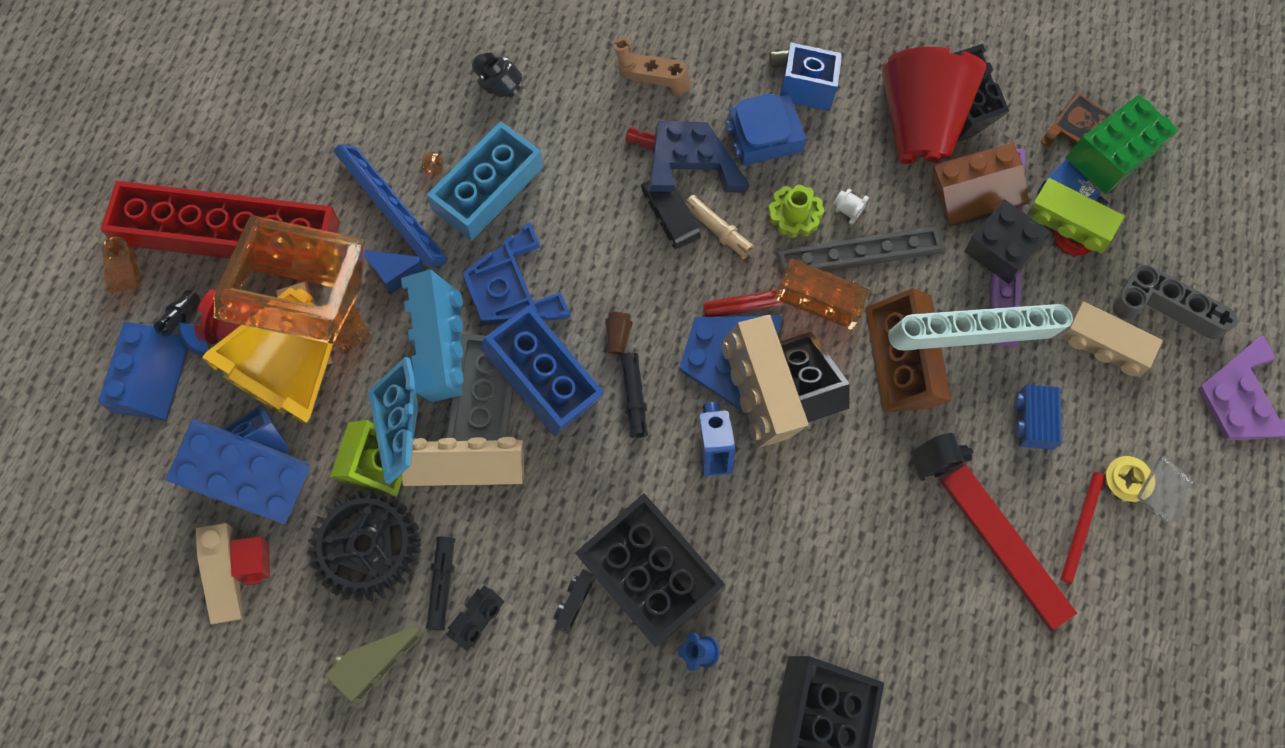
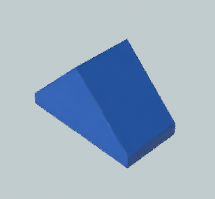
M365 250L364 253L369 267L390 294L402 287V277L424 271L421 258L417 256Z

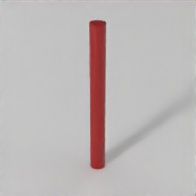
M1093 472L1060 578L1061 581L1068 584L1073 583L1105 475L1099 472Z

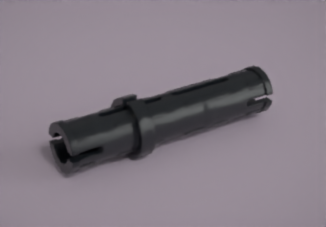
M627 352L621 355L626 394L624 410L628 414L629 435L631 438L635 437V439L648 436L645 417L647 403L644 402L639 354Z
M439 536L436 538L434 563H431L430 571H433L427 625L425 627L428 630L445 631L451 573L455 571V566L452 565L456 539L452 537ZM445 556L443 578L440 580L442 558ZM439 587H441L439 611L436 612Z

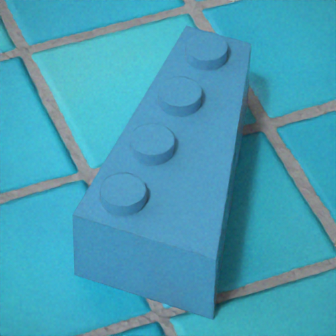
M431 269L402 277V288L408 289L409 300L404 301L405 312L411 313L413 327L408 330L409 341H411L413 348L416 350V355L411 356L416 393L430 402L462 395V383L464 380L461 371V358L463 357L461 332L463 330L461 320L462 295Z

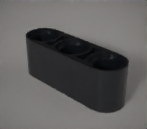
M650 180L641 184L644 197L649 198L648 204L656 218L661 220L660 225L669 241H673L674 244L672 246L675 250L701 238L698 225L676 186L672 192H649Z

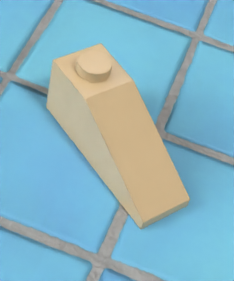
M227 523L196 528L197 559L210 624L242 619L240 582L231 577L230 541L237 540V531Z

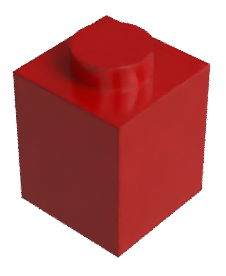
M261 536L230 541L231 577L242 582V585L247 586L260 584L261 579L270 578L269 542Z

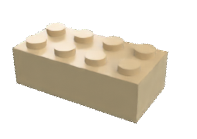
M766 315L738 322L722 340L721 348L724 357L729 360L732 369V382L735 386H738L741 395L740 406L742 411L747 413L750 422V435L757 442L758 448L790 439L809 426L771 316Z

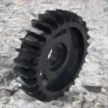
M358 490L357 499L353 500L349 494H345V503L342 504L335 499L334 502L337 508L332 510L325 507V511L328 514L326 519L317 516V520L322 525L320 528L312 527L311 530L318 536L317 538L308 539V542L316 548L307 551L310 557L317 558L309 564L313 569H319L314 575L317 579H324L322 585L326 589L333 586L331 593L338 596L342 592V598L345 600H349L354 593V600L356 602H361L362 596L365 594L367 600L373 602L375 592L384 599L385 588L396 593L393 583L398 581L400 584L405 585L406 582L402 577L403 573L413 575L408 565L409 563H419L412 556V553H421V548L413 544L421 541V536L413 533L419 529L417 523H410L414 516L411 512L405 513L407 508L404 504L401 503L397 506L398 502L395 497L392 496L387 501L386 494L381 492L376 499L375 493L369 490L368 496L365 498L362 492ZM357 512L362 515L338 534L334 531L350 515ZM400 527L402 532V548L399 555L393 556L391 528ZM363 536L370 537L372 541L371 547L365 552L357 551L355 548L356 541ZM340 566L366 575L365 581L361 583L352 582L337 576Z

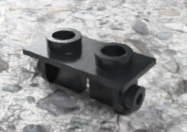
M485 585L481 589L477 588L465 605L467 609L472 611L471 614L467 616L460 611L454 621L448 626L447 629L449 631L446 636L468 651L471 645L479 640L482 631L490 620L498 615L500 607L505 601Z

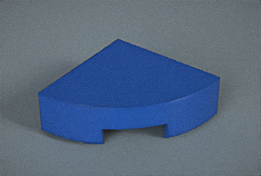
M179 323L177 326L178 337L191 349L192 353L204 356L207 352V343L196 338L194 325Z

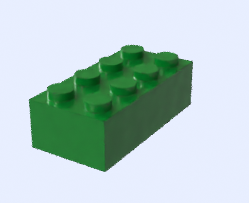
M1137 95L1085 134L1065 158L1106 195L1157 154L1179 129L1173 125L1169 118L1164 117L1148 100Z

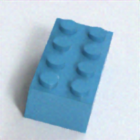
M500 121L427 194L431 210L469 240L473 241L543 169L542 153L538 148Z

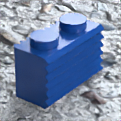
M1025 385L1019 393H1016L1014 399V409L1019 411V420L1016 421L1014 429L1015 437L1019 438V447L1055 450L1062 443L1060 387Z

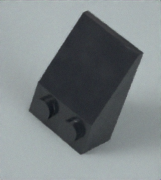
M812 331L780 341L808 423L849 409L850 383Z

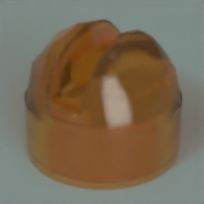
M434 151L426 153L422 159V170L427 174H440L443 171L444 165L442 156L439 153L435 154Z

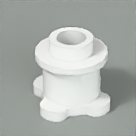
M848 189L846 192L841 191L833 204L837 206L835 212L838 213L840 211L850 217L849 224L853 225L866 207L869 197L865 196L863 199H860L851 193V189Z

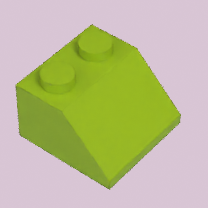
M368 420L348 422L330 477L352 487L368 491L372 490L377 493L383 492L386 495L397 497L402 482V474L390 484L385 482L374 423Z

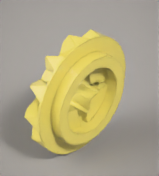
M1119 457L1113 460L1104 472L1106 474L1105 485L1109 486L1111 495L1121 498L1122 502H1138L1146 498L1152 491L1153 475L1149 467L1135 457ZM1130 471L1131 480L1135 481V483H1132L1126 489V481L1121 479V477H1124Z

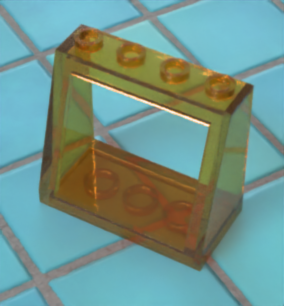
M251 215L215 291V319L333 344L362 287L365 239ZM255 270L331 286L333 290L325 308L244 291L241 288L252 271Z

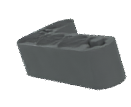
M1141 265L1134 270L1124 282L1113 303V311L1122 319L1134 318L1147 304L1211 339L1222 338L1235 327L1238 321L1236 313L1231 308L1149 265Z

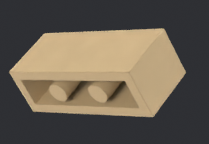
M1084 301L1074 312L1073 322L1066 328L1062 339L1068 341L1071 347L1078 350L1084 349L1094 354L1097 360L1104 363H1112L1120 367L1125 374L1141 377L1151 368L1163 341Z

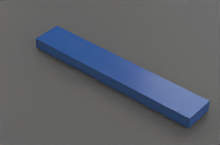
M338 144L333 152L425 265H444L448 260L447 256L359 149L354 146Z

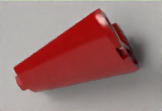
M927 46L899 51L888 57L887 64L883 63L882 78L897 156L901 164H914L921 157H924V160L928 162H938L943 158H951L986 71L987 64L982 59L965 51L961 52V55L950 53V48Z

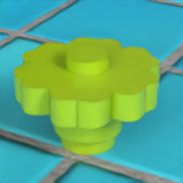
M798 184L793 189L784 186L773 195V201L768 208L769 221L772 225L778 226V232L782 235L795 238L800 233L802 236L807 237L818 229L819 220L823 217L822 199L813 197V189Z

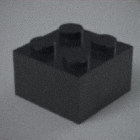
M1004 199L974 233L964 252L1010 284L1040 249L1051 231Z

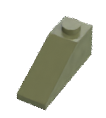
M412 626L348 651L344 656L341 654L330 663L328 667L330 670L325 677L351 702L358 704L424 634L416 626Z

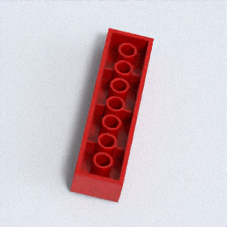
M116 181L100 230L114 245L328 271L340 221L333 206Z

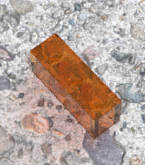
M791 258L782 273L774 299L852 329L862 315L869 289L860 286L856 282L837 277L831 272L822 271L803 261Z

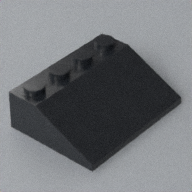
M645 493L575 552L578 558L655 648L696 616L725 590L724 582Z
M788 656L769 748H873L884 682L811 656Z

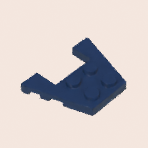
M658 121L655 127L652 152L654 154L650 169L651 179L648 186L649 192L673 191L675 182L671 169L717 170L724 192H747L750 187L749 182L708 122Z

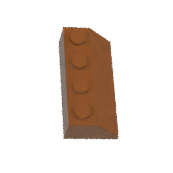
M911 288L866 307L883 411L897 412L930 409L950 402L951 396L942 348L898 350L890 344L888 339L889 330L907 315L935 313L932 296Z

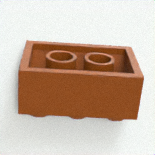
M1014 142L936 164L933 167L932 183L949 227L991 215L1004 199L1015 207L1029 204L1024 167Z

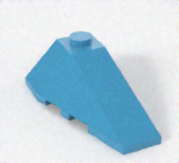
M404 357L368 391L385 482L389 484L408 469L411 463L418 401L412 365L408 357Z

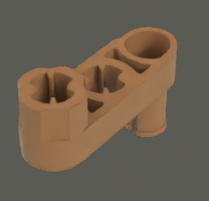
M619 38L613 44L618 57L617 65L623 78L630 79L631 81L668 86L672 95L681 96L691 89V81L684 62L653 56L635 55L632 53L630 41L627 38Z

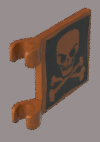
M1078 93L1055 123L1048 129L1041 143L1050 147L1060 134L1074 144H1077L1085 134L1112 114Z

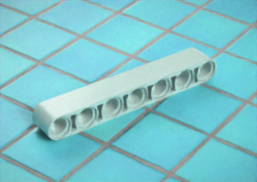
M1061 304L911 314L904 317L889 330L888 339L890 344L898 350L1049 339L1068 328L1073 322V316L1071 311Z

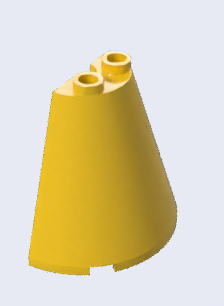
M290 287L208 350L202 358L213 370L217 371L218 368L222 370L223 377L251 397L283 415L286 411L291 413L293 420L307 423L311 417L340 319L336 317L337 313L332 308L326 305H322L319 308L311 303L312 296L299 288L294 290Z

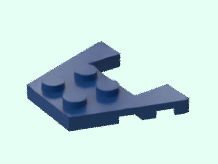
M531 223L524 225L522 231L514 237L510 236L503 241L501 247L492 254L489 252L462 273L483 325L505 323L528 305L534 309L543 321L568 319L571 317L561 292L533 302L514 257L540 248Z
M762 316L695 317L679 371L742 411L740 406L741 395L738 386H735L732 382V369L729 360L722 353V340L738 322ZM771 316L778 336L783 316Z

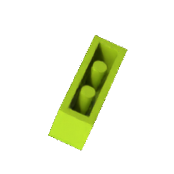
M1051 178L1047 179L1027 214L1039 224L1046 225L1058 231L1060 235L1071 238L1083 244L1087 249L1101 254L1113 239L1125 217Z

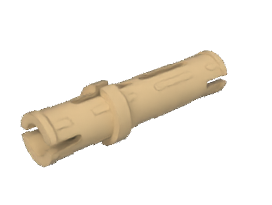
M695 195L687 199L690 204L687 202L685 204L690 213L717 235L719 242L723 245L727 244L742 259H745L750 254L748 250L753 251L754 245L740 235L734 225L727 224Z

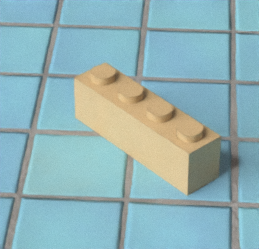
M475 437L468 441L443 438L439 441L427 442L426 439L416 438L413 442L410 467L402 473L403 486L522 484L524 478L523 440H516L513 437H502L498 440L486 441L485 438Z

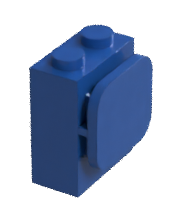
M765 94L741 100L737 107L729 108L728 120H725V129L727 135H732L733 153L735 158L740 157L742 166L804 151L806 136L791 95L778 97L774 94Z

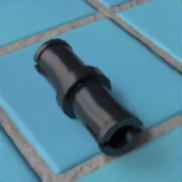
M186 290L176 302L170 303L165 309V314L154 323L155 331L160 334L164 328H167L162 336L168 337L179 323H185L189 318V313L200 303L197 293H194L188 299L192 290Z

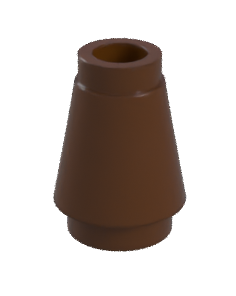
M609 312L608 318L605 319L608 353L624 354L633 324L630 321V314Z

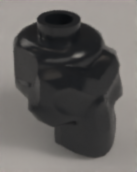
M483 53L473 59L472 69L479 76L477 80L478 85L489 94H495L498 97L506 95L512 97L519 92L522 74L513 62L508 61V58L495 57L493 53Z

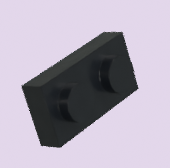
M582 569L579 576H573L567 589L570 595L565 604L560 603L554 615V620L557 621L555 624L557 630L569 635L595 581L592 573Z

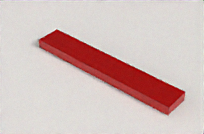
M967 465L962 466L941 480L943 487L1050 632L1078 614Z

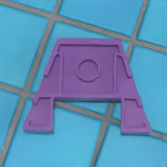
M1264 336L1256 339L1198 388L1225 440L1285 439V419H1279L1251 368L1271 362L1276 358Z

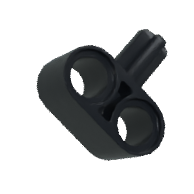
M946 433L930 439L912 450L910 454L920 481H925V477L934 475L936 478L964 462H970L974 452L967 445L958 446L954 433Z

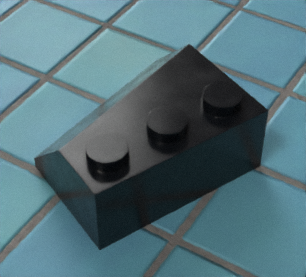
M983 44L954 53L961 55V52L965 51L979 57L987 64L986 71L957 143L974 137L1009 112L999 84L995 83L992 79L991 73L993 68L991 63L986 62L983 54L986 50Z

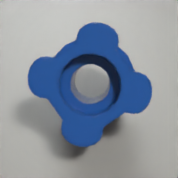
M695 632L689 633L685 643L678 648L679 657L685 660L687 669L690 671L698 670L699 664L705 668L713 667L719 659L720 650L717 641L709 636L700 639L699 634Z

